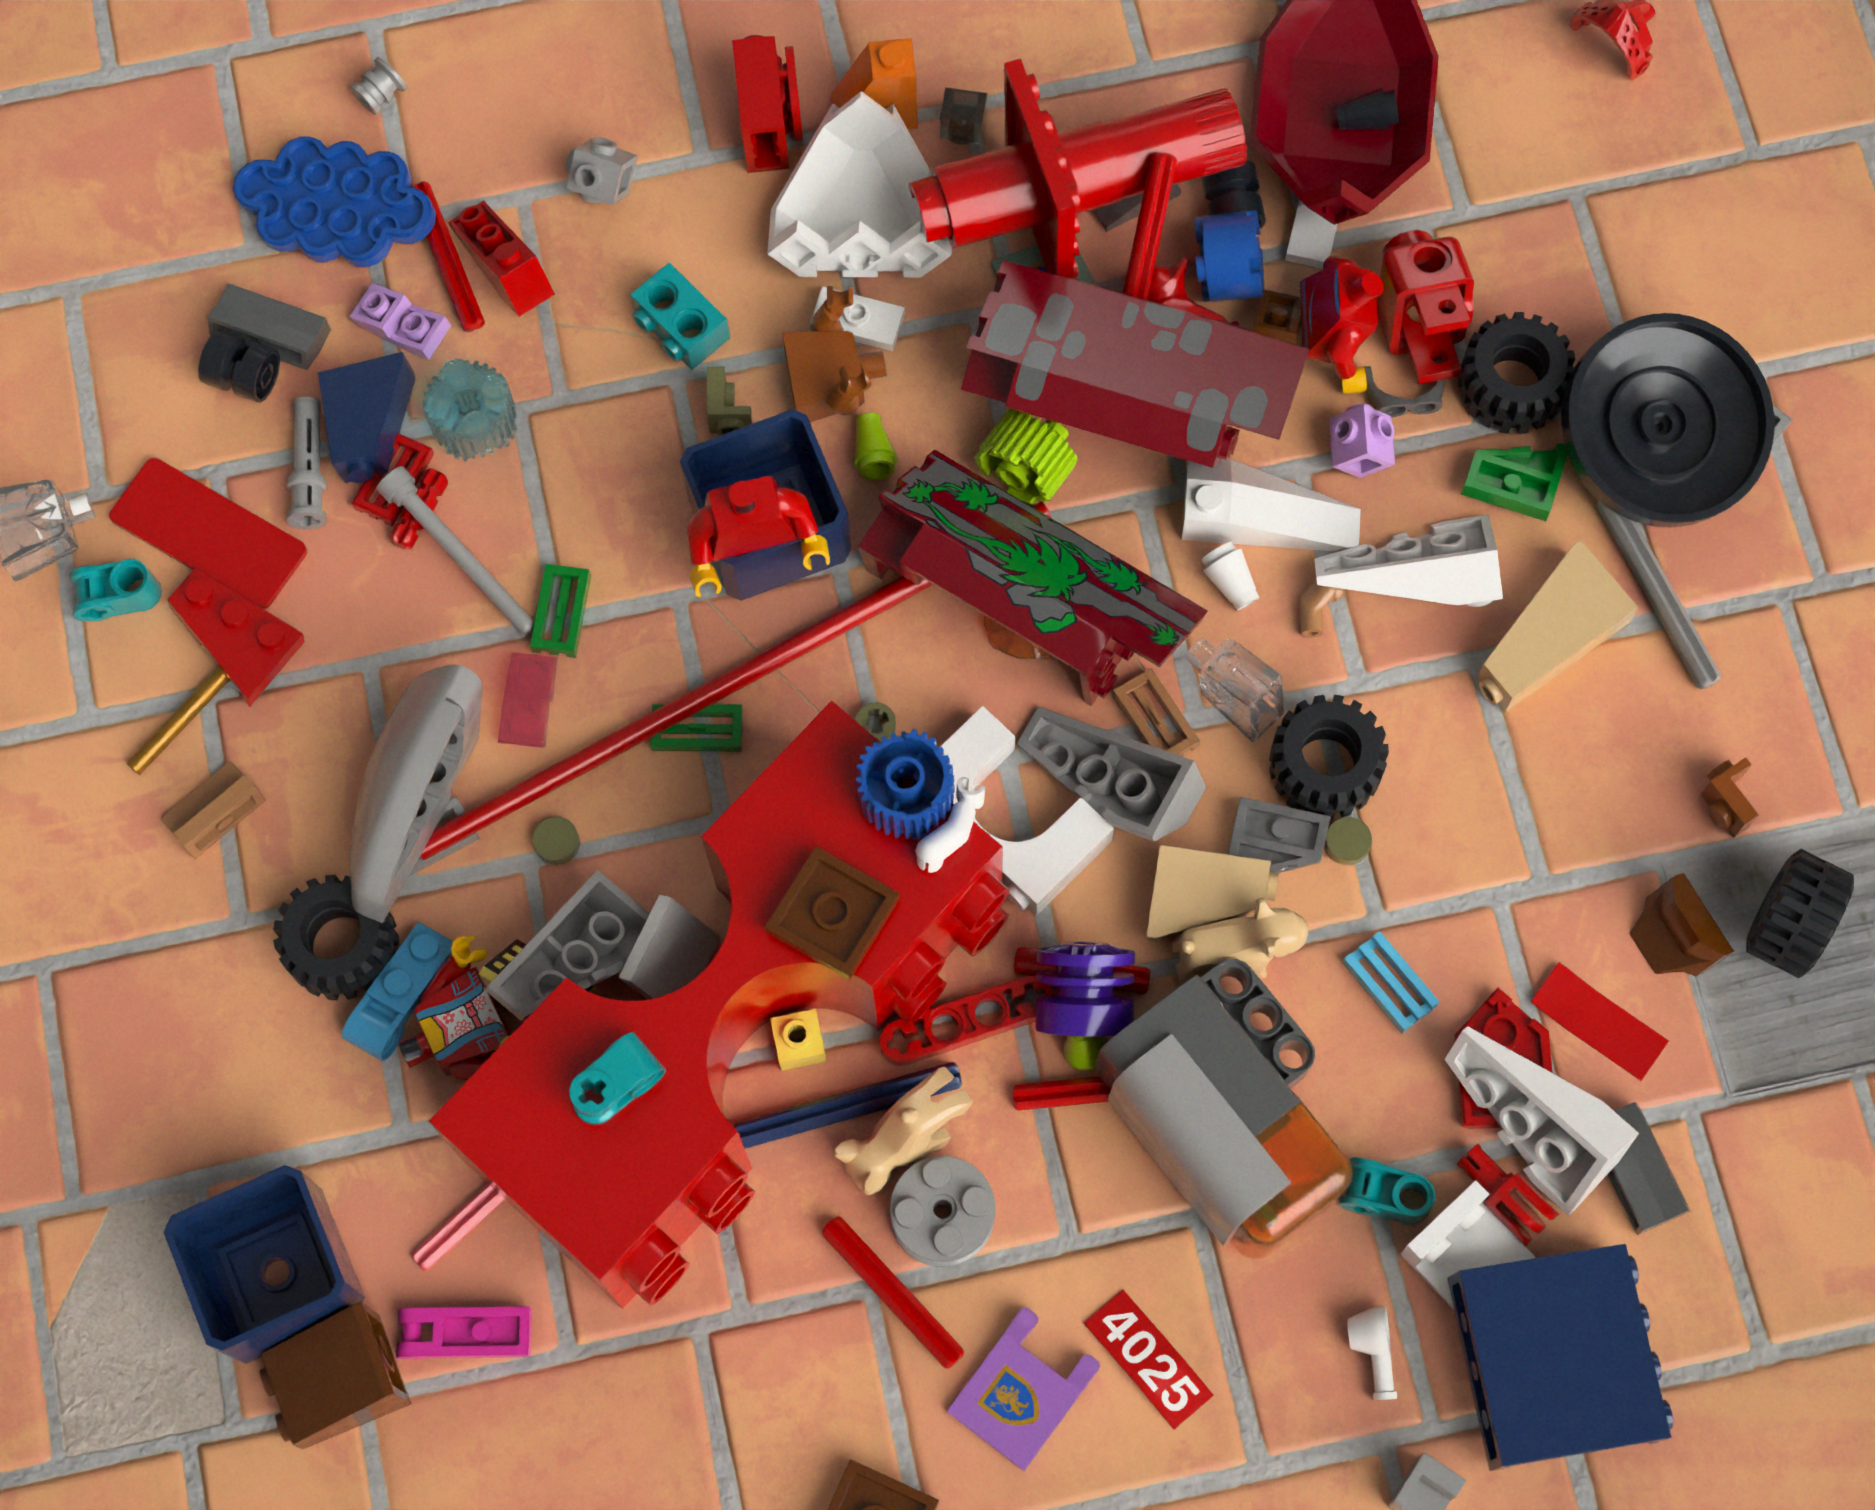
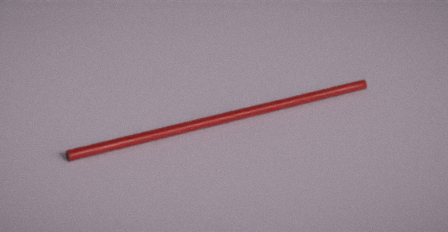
M1043 502L1032 506L1051 518L1049 510ZM904 576L898 578L437 827L421 853L422 859L426 860L934 584L923 579L921 584L917 585Z

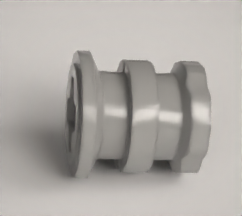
M379 57L374 60L376 68L372 71L367 69L361 75L363 80L359 84L354 82L349 87L359 102L374 115L381 111L380 105L383 102L389 103L394 98L393 92L396 89L400 91L407 89L399 74Z

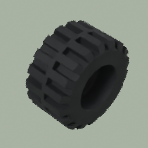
M1514 312L1513 318L1508 319L1504 313L1496 316L1493 324L1487 320L1480 326L1478 333L1474 332L1461 363L1458 387L1462 388L1460 393L1462 403H1471L1468 410L1473 418L1479 415L1484 418L1482 425L1489 429L1492 424L1500 426L1499 432L1509 434L1510 428H1516L1518 434L1528 432L1530 425L1538 430L1545 426L1547 418L1552 421L1558 414L1560 407H1562L1564 391L1574 369L1572 366L1576 358L1574 350H1567L1570 344L1569 339L1566 335L1559 337L1556 334L1559 327L1554 323L1550 322L1546 326L1541 323L1543 317L1533 314L1532 319L1524 318V312ZM1502 361L1521 362L1534 371L1539 382L1529 386L1512 385L1497 374L1494 365Z
M1324 695L1314 696L1312 705L1303 700L1296 705L1294 713L1289 710L1283 717L1281 726H1278L1271 747L1269 772L1271 779L1277 780L1275 790L1279 796L1284 794L1289 796L1287 805L1295 809L1300 804L1305 807L1304 811L1322 812V815L1331 816L1330 820H1332L1335 812H1339L1342 818L1352 814L1355 806L1360 810L1367 804L1369 797L1374 796L1387 765L1386 759L1389 754L1388 744H1383L1386 736L1383 726L1376 728L1374 726L1377 717L1371 710L1364 715L1360 712L1362 704L1356 700H1353L1350 706L1343 703L1344 696L1334 695L1332 702H1326ZM1319 739L1336 741L1349 751L1353 758L1354 767L1341 775L1329 776L1321 774L1308 765L1303 756L1302 748L1308 743Z
M1803 849L1796 851L1781 868L1755 916L1747 936L1746 952L1797 978L1804 976L1814 967L1823 954L1845 913L1854 889V875Z
M335 874L325 875V883L322 884L316 878L306 881L309 887L307 890L301 893L296 888L290 893L294 901L290 905L283 902L278 911L284 918L283 921L275 920L273 931L279 936V938L273 940L275 950L281 956L279 960L285 969L311 994L319 997L323 993L328 1000L337 1001L339 994H344L348 1000L357 998L356 990L363 987L367 992L373 984L372 981L381 973L387 962L396 953L393 949V946L399 945V935L394 929L397 927L396 922L390 912L383 923L358 913L352 906L350 876L345 875L342 882ZM340 917H350L360 921L359 938L349 952L332 959H324L314 955L313 945L315 937L327 922Z

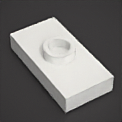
M822 286L810 321V330L814 332L816 331L813 327V316L827 299V287ZM853 294V305L843 308V314L839 318L844 331L852 332L857 343L893 352L905 316V307Z

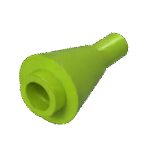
M1067 1036L1063 1045L1065 1059L1077 1069H1094L1098 1053L1108 1042L1106 1036Z

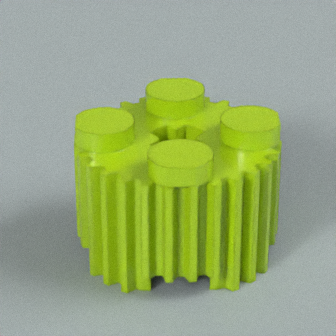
M1009 408L981 444L974 460L976 461L975 465L979 467L978 470L986 477L993 472L995 478H999L1002 484L1008 486L1006 492L1031 506L1035 500L1038 502L1051 500L1076 466L1078 457L1073 452V449L1068 446L1069 443L1065 441L1069 436V432L1060 423L1052 420L1042 423L1038 417L1035 419L1031 414Z

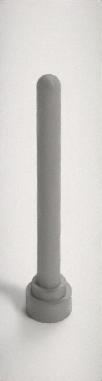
M399 466L388 473L378 484L377 491L388 503H395L398 507L404 506L521 633L530 634L534 627L533 619L416 494L418 488L414 485L415 479L403 466Z

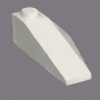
M1232 459L1222 460L1214 468L1190 461L1186 463L1181 540L1213 543L1233 542V544L1334 552L1359 546L1361 509Z
M1489 514L1430 525V534L1416 538H1409L1406 532L1392 536V541L1385 547L1378 549L1372 545L1363 544L1314 558L1317 585L1451 605L1467 604L1472 607L1485 606L1493 600L1503 599L1498 553Z

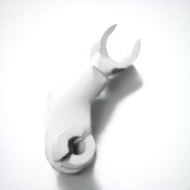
M966 777L958 779L956 788V799L958 802L953 805L948 821L924 837L916 847L917 865L922 871L927 868V863H929L928 873L938 871L942 867L943 860L966 843L975 818V809L981 808L984 804L986 788L984 785H981L977 791L970 792L967 791L969 779Z

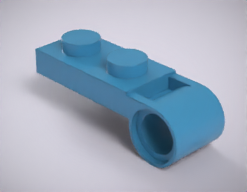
M418 922L347 1019L342 1031V1038L381 1061L387 1060L401 1041L405 1030V1023L413 1014V1010L420 1004L421 995L437 971L452 955L453 941Z

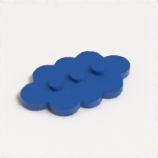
M313 137L295 138L282 147L276 161L255 160L247 163L239 170L233 184L236 200L247 212L257 216L256 227L258 234L270 248L279 252H290L301 248L305 255L315 262H328L342 256L349 264L356 267L373 266L381 262L388 255L393 242L413 244L424 239L431 232L436 220V212L432 202L423 191L411 187L412 176L410 169L399 155L390 151H378L367 155L359 144L352 141H341L327 148L320 140Z

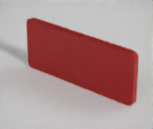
M158 458L147 460L109 513L111 521L116 526L192 570L195 568L199 569L262 609H267L271 606L307 555V548L302 541Z

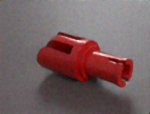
M1479 1144L1472 1147L1467 1152L1468 1155L1466 1157L1463 1156L1458 1161L1457 1166L1462 1168L1489 1193L1484 1205L1525 1247L1532 1241V1237L1501 1205L1502 1203L1527 1227L1538 1234L1546 1225L1539 1215L1515 1192L1517 1189L1549 1220L1553 1221L1559 1215L1518 1172L1516 1174L1512 1172L1506 1174Z

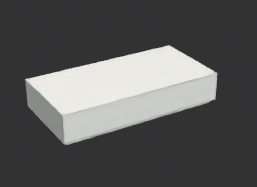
M1299 199L1285 261L1323 269L1324 260L1331 255L1338 224L1333 225L1307 208Z

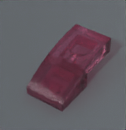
M512 652L503 697L498 743L546 747L550 702H553L558 657Z

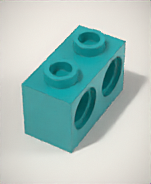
M670 262L630 294L634 308L632 317L637 325L647 334L653 331L662 340L660 344L666 354L675 362L682 360L691 370L730 339L727 319ZM661 301L672 302L669 307L664 309L654 307ZM691 329L701 331L695 337L683 336V333Z

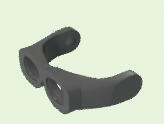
M1442 359L1434 360L1435 363H1443ZM1364 366L1367 381L1366 394L1378 411L1392 418L1404 415L1409 410L1414 414L1422 415L1435 413L1442 408L1441 398L1445 380L1436 381L1435 386L1421 396L1413 399H1404L1389 395L1377 388L1373 381L1371 366Z

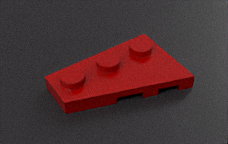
M197 568L188 575L168 598L170 609L200 646L203 645L215 660L217 667L221 669L226 678H229L240 691L241 697L249 707L305 642L302 632Z

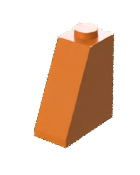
M912 38L868 42L831 93V105L834 103L841 108L862 91L885 109L894 104L907 129L918 128L917 86Z

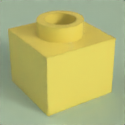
M816 1009L770 1018L781 1071L827 1062ZM804 1030L806 1037L802 1042L794 1043L789 1039L791 1032Z

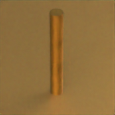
M219 667L211 673L126 763L138 775H141L230 681Z

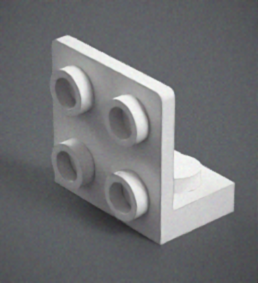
M1476 1180L1413 1239L1400 1254L1453 1310L1454 1307L1447 1278L1459 1270L1535 1258L1482 1203L1489 1193Z

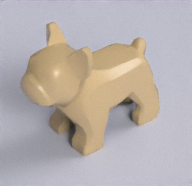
M1259 898L1256 900L1254 917H1239L1187 929L1172 941L1173 956L1180 957V962L1175 965L1178 981L1182 985L1196 975L1201 978L1227 959L1244 961L1260 979L1267 976L1266 966L1273 957H1284L1299 950L1305 944L1308 936L1307 922L1302 916L1287 908H1269L1265 899Z
M945 1066L938 1068L902 1096L875 1125L870 1139L860 1141L855 1139L841 1142L834 1149V1156L844 1162V1170L866 1195L880 1191L886 1183L893 1179V1171L896 1167L911 1165L932 1151H939L944 1148L950 1141L951 1135L945 1127L940 1130L938 1129L950 1119L963 1115L970 1108L973 1101L965 1089L947 1096L940 1102L931 1101L930 1096L954 1078Z

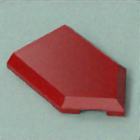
M1499 987L1454 1035L1456 1042L1462 1030L1470 1027L1553 1073L1549 1031L1536 1019H1531L1512 1002L1513 999ZM1458 1079L1462 1128H1501L1488 1108L1476 1105Z

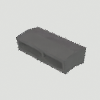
M229 283L219 302L208 315L210 336L217 330H222L244 338L247 344L256 342L276 349L280 354V361L305 370L309 369L320 353L331 330L325 317Z
M1633 1102L1614 1111L1639 1133L1621 1160L1608 1173L1636 1234H1642L1691 1212L1639 1104Z

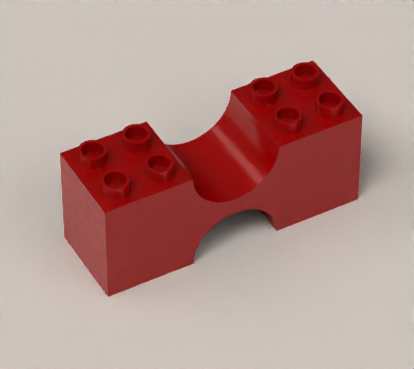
M832 700L701 836L716 888L731 904L730 922L725 939L706 969L691 982L672 993L641 1001H621L601 997L586 991L566 977L429 1120L430 1124L471 1169L497 1191L622 1309L636 1294L650 1306L659 1302L678 1283L689 1267L690 1262L679 1253L680 1246L702 1222L714 1233H721L737 1219L754 1197L755 1190L745 1182L752 1166L738 1131L728 1122L723 1111V1091L727 1073L735 1055L745 1041L756 1030L770 1022V1018L804 1009H831L848 1013L867 1022L878 1031L895 1013L911 1025L930 1009L945 989L947 983L938 973L951 952L959 945L972 957L976 956L995 938L1009 917V914L1000 908L1009 894V889L1002 884L1003 846L974 821L966 843L945 858L942 867L932 873H928L929 863H927V868L924 871L917 865L916 847L923 838L912 839L909 837V839H906L904 834H901L899 838H895L894 832L885 835L884 828L877 830L875 822L871 824L868 822L859 804L856 767L857 764H860V755H866L865 747H873L874 742L879 744L881 742ZM905 779L903 785L897 782V786L901 789H909L914 786V781ZM946 813L944 822L938 820L939 827L948 821L950 813ZM815 846L900 893V900L850 981L765 931L766 924ZM634 1032L666 1069L665 1074L650 1090L632 1100L610 1120L596 1125L585 1123L576 1114L570 1099L572 1081L578 1074L599 1059L614 1042L622 1036ZM592 1090L585 1093L587 1102L592 1100L598 1105L604 1101L601 1093L595 1094Z

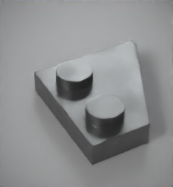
M1240 797L1228 855L1271 861L1270 872L1281 873L1318 864L1322 859L1331 816Z

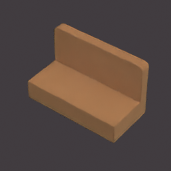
M227 762L164 814L161 820L196 859L266 800L245 774L243 775L233 762Z

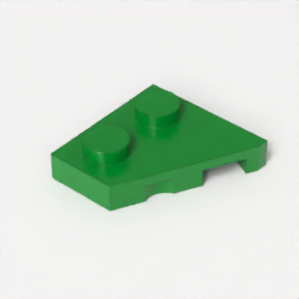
M1556 444L1554 450L1533 452L1530 446L1513 447L1507 451L1498 449L1476 450L1461 495L1547 521L1568 456L1565 444Z

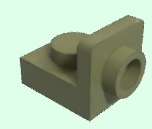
M724 366L707 367V419L709 432L718 433L719 435L753 424L751 407L735 406L734 382H726Z

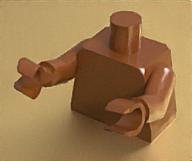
M827 286V299L813 316V327L816 332L782 333L795 410L806 414L810 423L837 413L841 415L852 414L857 410L858 406L865 403L864 391L871 386L870 379L887 376L883 351L857 355L853 333L844 331L839 320L843 314V308L853 305V287H848V290L838 292L833 290V286Z

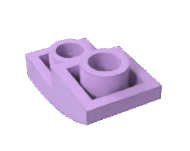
M371 283L349 316L354 323L374 335L430 360L451 327L445 316L412 305L404 294Z

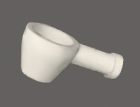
M1386 1307L1371 1308L1348 1318L1350 1349L1371 1355L1375 1388L1373 1400L1397 1399V1391H1394L1390 1332Z

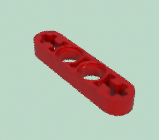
M1026 976L928 1009L919 1020L911 1025L903 1019L893 1021L886 1025L881 1032L879 1039L881 1053L891 1064L905 1066L1035 1022L1036 1009H1032L1029 1003L1015 1006V1013L1018 1016L1010 1018L1009 1004L1004 995L1011 994L1012 1003H1015L1025 998V990L1028 988H1033L1035 994L1043 993L1044 995L1053 994V990L1050 985L1037 982L1036 976ZM989 1001L996 1003L1002 1010L1001 1019L994 1025H984L979 1022L975 1012L980 1004ZM947 1016L956 1021L958 1032L953 1038L941 1040L933 1035L931 1027L933 1022L939 1017ZM924 1024L925 1038L930 1046L922 1048L921 1039H918L908 1044V1052L905 1054H900L897 1048L889 1049L888 1045L894 1042L893 1035L895 1033L901 1032L905 1039L918 1035L916 1025Z

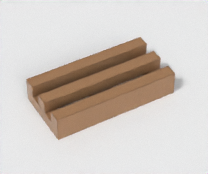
M1152 668L1113 690L1114 699L1145 744L1163 750L1127 694L1129 693L1133 694L1169 748L1166 751L1183 756L1187 750H1193L1199 746V738ZM1148 685L1184 739L1179 743L1176 741L1141 686Z

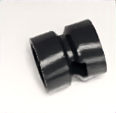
M1246 160L1245 165L1201 177L1204 197L1211 201L1207 207L1208 215L1257 210L1260 229L1265 225L1266 218L1263 202L1258 194L1260 189L1258 175L1253 162Z
M217 330L210 336L203 348L198 368L199 379L201 383L224 391L232 388L235 395L261 403L266 400L276 383L280 368V354L276 349L256 342L247 344L242 337Z

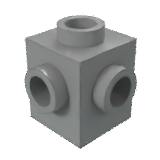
M601 137L589 139L578 147L573 148L567 158L565 170L569 173L566 188L580 193L579 196L585 201L592 203L605 202L614 205L629 195L637 155L616 148L617 144L612 140Z

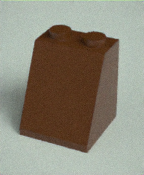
M363 1302L346 1308L261 1354L266 1366L259 1370L263 1386L270 1397L276 1395L281 1413L275 1415L279 1432L285 1442L291 1440L292 1445L302 1450L411 1405L381 1317Z

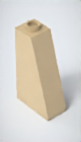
M1581 540L1575 543L1485 661L1477 677V680L1480 682L1479 689L1483 696L1491 704H1498L1505 713L1628 625L1639 608Z

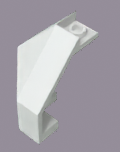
M862 91L841 108L832 103L772 206L767 254L799 277H817V271H842L843 277H878V271H903L904 277L921 278L951 256L952 247L947 237L928 243L925 238L920 210L916 198L912 199L908 183L930 177L931 171L894 104L885 109Z

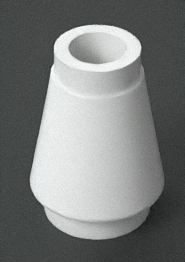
M1228 542L1216 548L1201 559L1206 567L1203 572L1227 600L1233 604L1236 611L1249 606L1260 598L1256 592V587L1242 549L1237 550L1233 542Z

